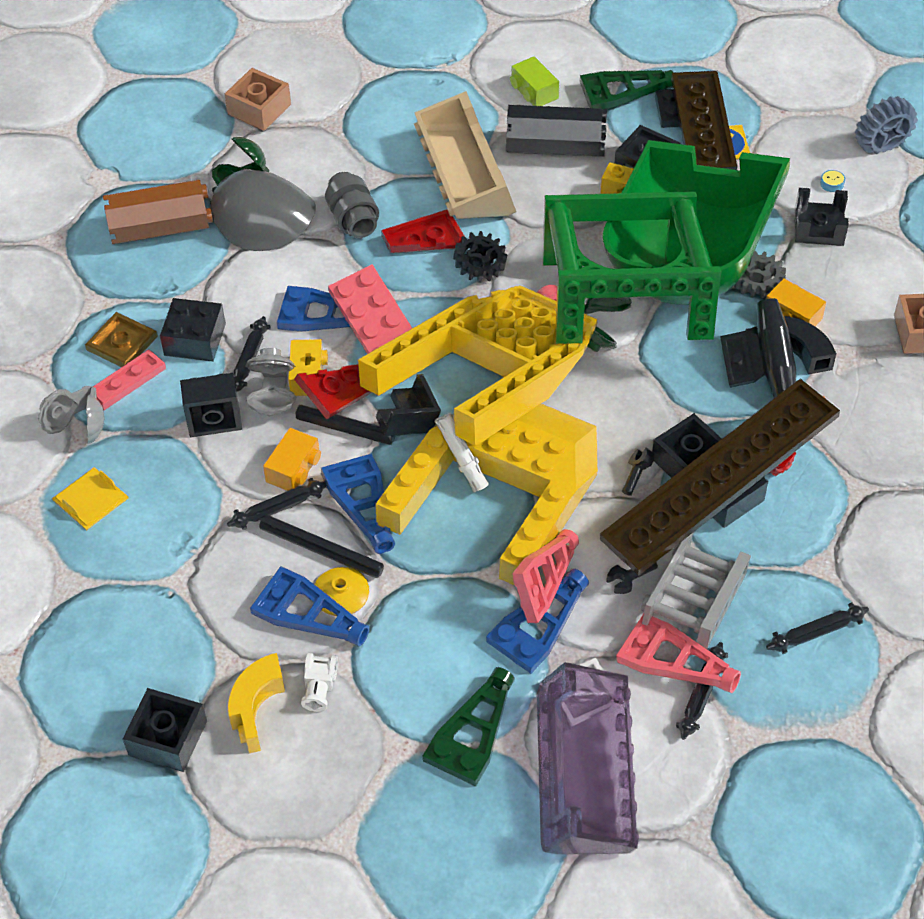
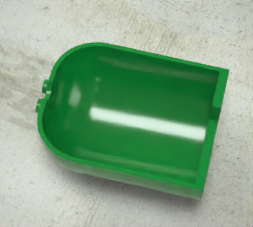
M648 140L622 193L696 192V215L712 266H719L721 270L720 296L731 289L746 271L789 173L790 158L742 152L739 157L740 170L697 165L695 146ZM668 220L607 221L603 230V243L615 269L659 268L669 264L666 263L665 259ZM657 296L650 298L670 304L689 305L690 296Z

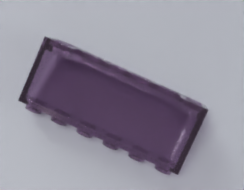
M564 662L539 685L537 691L540 838L541 848L546 853L629 854L638 848L639 833L636 826L637 802L635 801L634 792L636 776L633 772L634 746L631 740L632 717L629 706L631 691L628 688L627 675Z

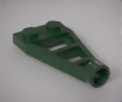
M673 70L600 71L580 75V84L590 108L610 109L651 94L656 90L673 88L671 81ZM647 80L648 84L640 88H634L632 81ZM610 82L625 83L627 90L614 95L610 93L607 84Z
M495 667L487 682L436 732L422 755L423 762L476 787L490 763L508 690L515 680L514 676L504 668ZM482 701L495 707L488 722L472 715V712ZM469 724L482 731V738L478 748L472 749L454 740L455 734L463 726Z

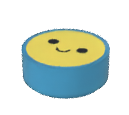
M828 170L822 174L820 185L824 190L835 192L844 188L845 176L840 171Z

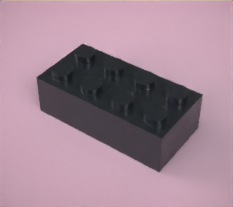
M693 413L653 439L652 452H654V462L672 478L722 438ZM764 477L713 516V518L723 528L727 527L765 500L769 481Z

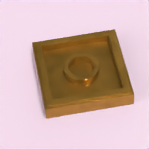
M115 312L85 344L87 351L123 367L141 355L158 336L156 330Z

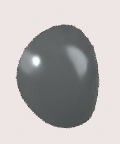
M244 169L227 176L216 187L211 200L212 216L220 232L234 245L251 251H268L290 244L307 229L316 210L314 200L290 181L270 172Z

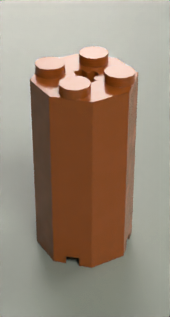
M200 180L103 195V200L109 201L108 205H104L109 233L115 234L116 239H111L112 244L209 228L208 223H213L211 208H205L204 199H209L206 184H201Z

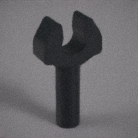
M647 447L643 452L637 449L629 459L628 463L633 467L622 489L625 495L632 496L642 471L651 467L654 462V452Z
M657 562L639 576L632 569L626 570L620 565H616L608 572L606 582L610 583L616 579L623 580L615 585L614 593L627 594L632 591L634 579L658 569Z

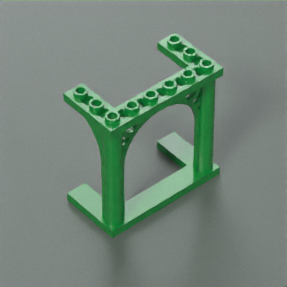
M696 192L544 195L543 266L557 265L556 344L583 343L585 298L690 296L686 329L687 340H714L721 270L719 266H712L696 215ZM668 220L665 259L666 263L669 264L659 268L612 269L601 266L589 260L580 251L573 222Z

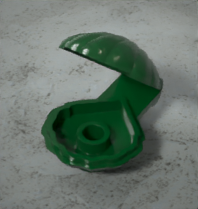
M233 137L231 140L254 162L242 167L231 164H219L213 168L212 178L218 186L227 176L244 169L269 172L262 149L250 139Z
M629 297L587 298L584 314L598 311L621 312L631 307L632 300ZM597 326L587 347L595 352H598L600 348L615 349L618 346L616 345L617 342L610 335Z

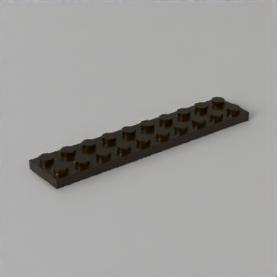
M800 378L601 532L600 540L639 576L836 420L840 415V410Z

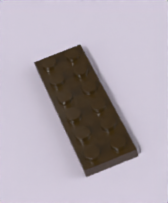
M718 71L672 72L671 81L683 145L695 146L697 165L737 170L738 166Z

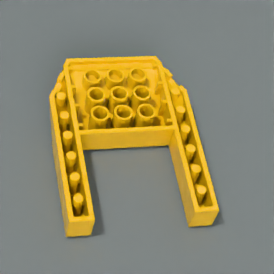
M521 285L510 287L506 290L492 291L491 296L480 299L477 295L469 296L358 359L360 386L379 396L451 352L501 375L504 378L454 408L455 436L476 446L550 398L584 354L597 326V319L584 314L583 343L556 344L557 301Z
M544 404L533 408L476 446L466 442L473 456L479 460L478 465L483 474L540 497L500 557L499 579L514 585L512 573L524 558L553 541L562 531L598 472L597 427ZM437 425L429 430L376 502V522L379 526L383 528L386 526L390 528V531L401 535L453 461L457 462Z

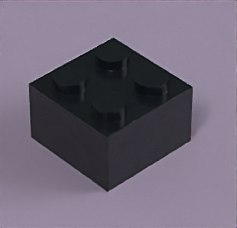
M173 298L160 333L164 356L214 362L226 325L222 303Z
M233 373L180 380L182 404L190 438L242 430Z
M147 688L123 736L128 756L184 772L207 723L203 704Z

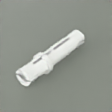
M451 413L436 419L435 423L441 430L459 464V471L464 473L472 491L476 492L484 489L489 483L480 470L479 460L473 456L466 441L455 436V422Z

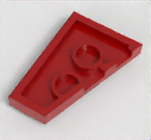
M448 209L381 230L382 238L391 253L454 249L456 243H460L461 237L464 236L454 217L450 216Z
M358 364L343 366L341 369L327 371V369L318 370L317 373L308 375L306 372L299 373L294 378L326 419L372 393L360 386Z

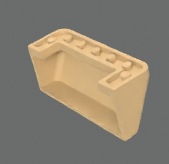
M462 92L415 112L418 122L414 123L418 136H424L420 141L424 151H430L426 156L431 168L435 166L437 168L432 171L437 183H443V185L439 186L444 200L449 198V202L445 204L450 216L455 215L457 219L509 216L516 213L505 180L492 155L467 92Z

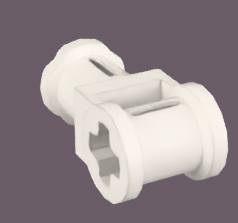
M313 653L307 654L304 673L307 690L306 695L301 701L303 708L313 712H322L327 709L326 694L327 691H332L333 682L337 676V655H332L329 658L314 656Z

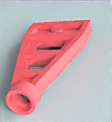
M569 529L560 531L553 541L524 558L512 573L513 583L517 587L521 608L525 613L528 623H538L549 609L573 557L574 550L579 544L578 536ZM553 553H554L555 560H556V564H555V565H554L553 558H552V554H553ZM539 566H542L546 579L544 587L538 571Z
M644 613L616 655L618 663L639 672L716 686L729 693L735 691L741 677L739 670L729 667V664L670 623L652 616L647 626L642 624ZM663 641H669L681 650L674 662L658 661L653 658ZM690 655H695L707 662L702 672L683 667Z

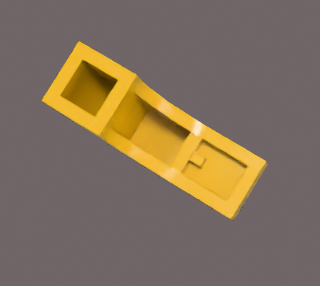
M277 653L262 657L249 665L239 675L229 695L228 713L232 730L238 729L241 744L247 742L249 753L261 751L255 723L258 708L269 697L285 692Z

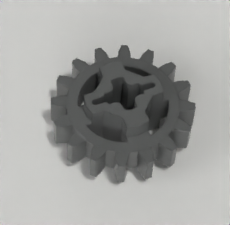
M754 251L746 271L734 287H742L741 293L750 292L752 298L755 294H759L761 298H764L765 293L769 294L786 278V268L782 267L783 262L775 261V255L767 257L765 251L762 255H758Z

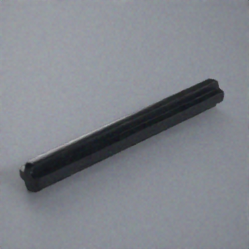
M265 515L260 520L259 528L265 532L371 577L379 578L383 573L384 564L272 516Z

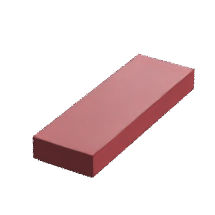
M148 349L94 385L93 387L96 388L97 400L103 406V410H106L166 369L165 363Z

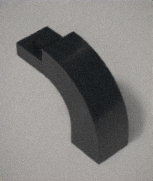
M784 316L789 328L793 353L801 359L808 375L833 370L837 353L829 338L820 329L806 321ZM757 326L747 328L745 331L757 334Z

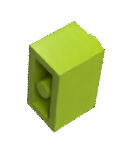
M535 56L511 66L510 82L512 86L533 106H543L559 99V80Z

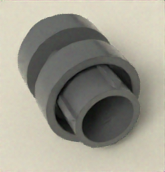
M339 172L332 176L325 192V200L334 215L338 227L343 233L355 238L369 236L377 227L379 209L370 195L365 181L360 176L350 172Z

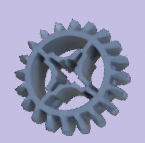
M890 96L887 100L882 98L880 103H874L871 109H866L867 113L860 116L861 121L856 124L857 129L854 131L856 134L855 138L868 154L872 152L878 154L892 150L895 147L899 148V145L902 142H906L905 139L911 136V131L916 128L915 124L918 121L917 113L908 100L906 101L905 98H900L899 96L895 98Z

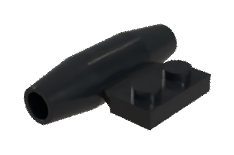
M775 298L761 300L757 303V334L741 331L720 336L730 388L756 383L765 375L775 398L796 382V365L789 328L778 300Z

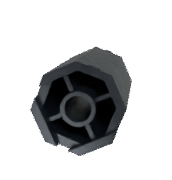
M508 105L506 152L604 157L605 143L601 142V140L605 141L606 125H602V123L607 121V109Z

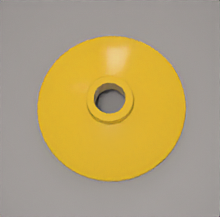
M337 567L327 570L318 577L314 584L351 614L359 611L366 604L369 597V585L366 578L359 571L348 567ZM326 608L322 609L323 612L329 615L337 616Z

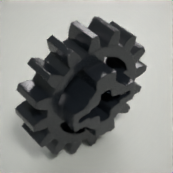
M479 231L478 236L470 232L469 238L462 236L460 243H456L453 259L456 260L455 268H461V275L469 274L468 280L470 281L474 277H477L478 282H481L484 277L491 281L492 275L498 278L500 271L505 269L508 256L505 253L506 247L505 245L499 246V238L492 240L491 233L485 237L482 231Z

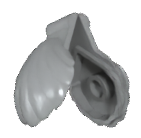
M261 349L260 355L248 360L245 367L251 371L263 374L262 388L250 393L246 397L248 406L259 414L267 416L282 414L290 409L296 401L294 393L285 389L287 383L286 372L291 371L296 366L291 360L281 356L280 349Z
M84 386L73 393L66 389H58L45 397L40 404L39 423L42 430L48 434L63 431L69 425L73 416L86 409V414H88L87 444L93 443L103 429L105 420L104 410L101 403L97 400L95 387Z

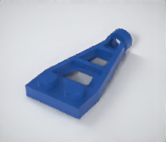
M287 286L277 319L278 329L303 332L347 328L350 325L345 317H334L338 306L330 293L309 287ZM317 302L328 306L327 315L317 318L307 317L310 304Z
M372 453L321 467V476L326 483L330 495L367 536L374 551L377 554L391 551L395 546V541L390 533V528L379 526L376 518L366 521L360 513L362 510L375 507L376 502L384 493L382 475ZM369 484L372 495L371 497L355 501L346 490Z
M280 566L250 607L252 615L273 625L343 639L359 647L363 645L369 634L368 625L358 621L355 616L307 578ZM298 594L305 595L313 602L309 612L303 616L286 611ZM323 608L337 615V618L330 626L314 621Z
M572 569L562 579L554 598L563 603L564 607L556 617L547 611L543 615L541 620L548 627L542 638L536 640L520 628V625L527 619L524 611L519 607L505 616L486 636V642L532 674L550 654L581 592L589 585L588 578L578 569Z

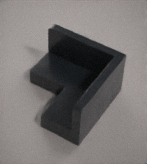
M417 374L412 388L392 390L390 397L396 408L380 409L376 414V419L384 436L428 433L430 429L435 427V420L438 419L441 409L424 375Z

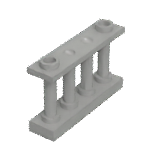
M692 533L674 547L672 560L652 595L647 594L640 610L644 612L642 624L646 626L654 613L695 629L694 632L698 634L697 643L707 649L746 576L751 555L740 552L736 561L731 560L727 562L690 547ZM687 557L724 572L727 578L726 580L721 578L719 581L681 565ZM678 576L715 591L717 596L716 598L711 597L707 599L671 583L674 577ZM666 594L704 609L707 615L705 618L702 616L696 618L660 602Z

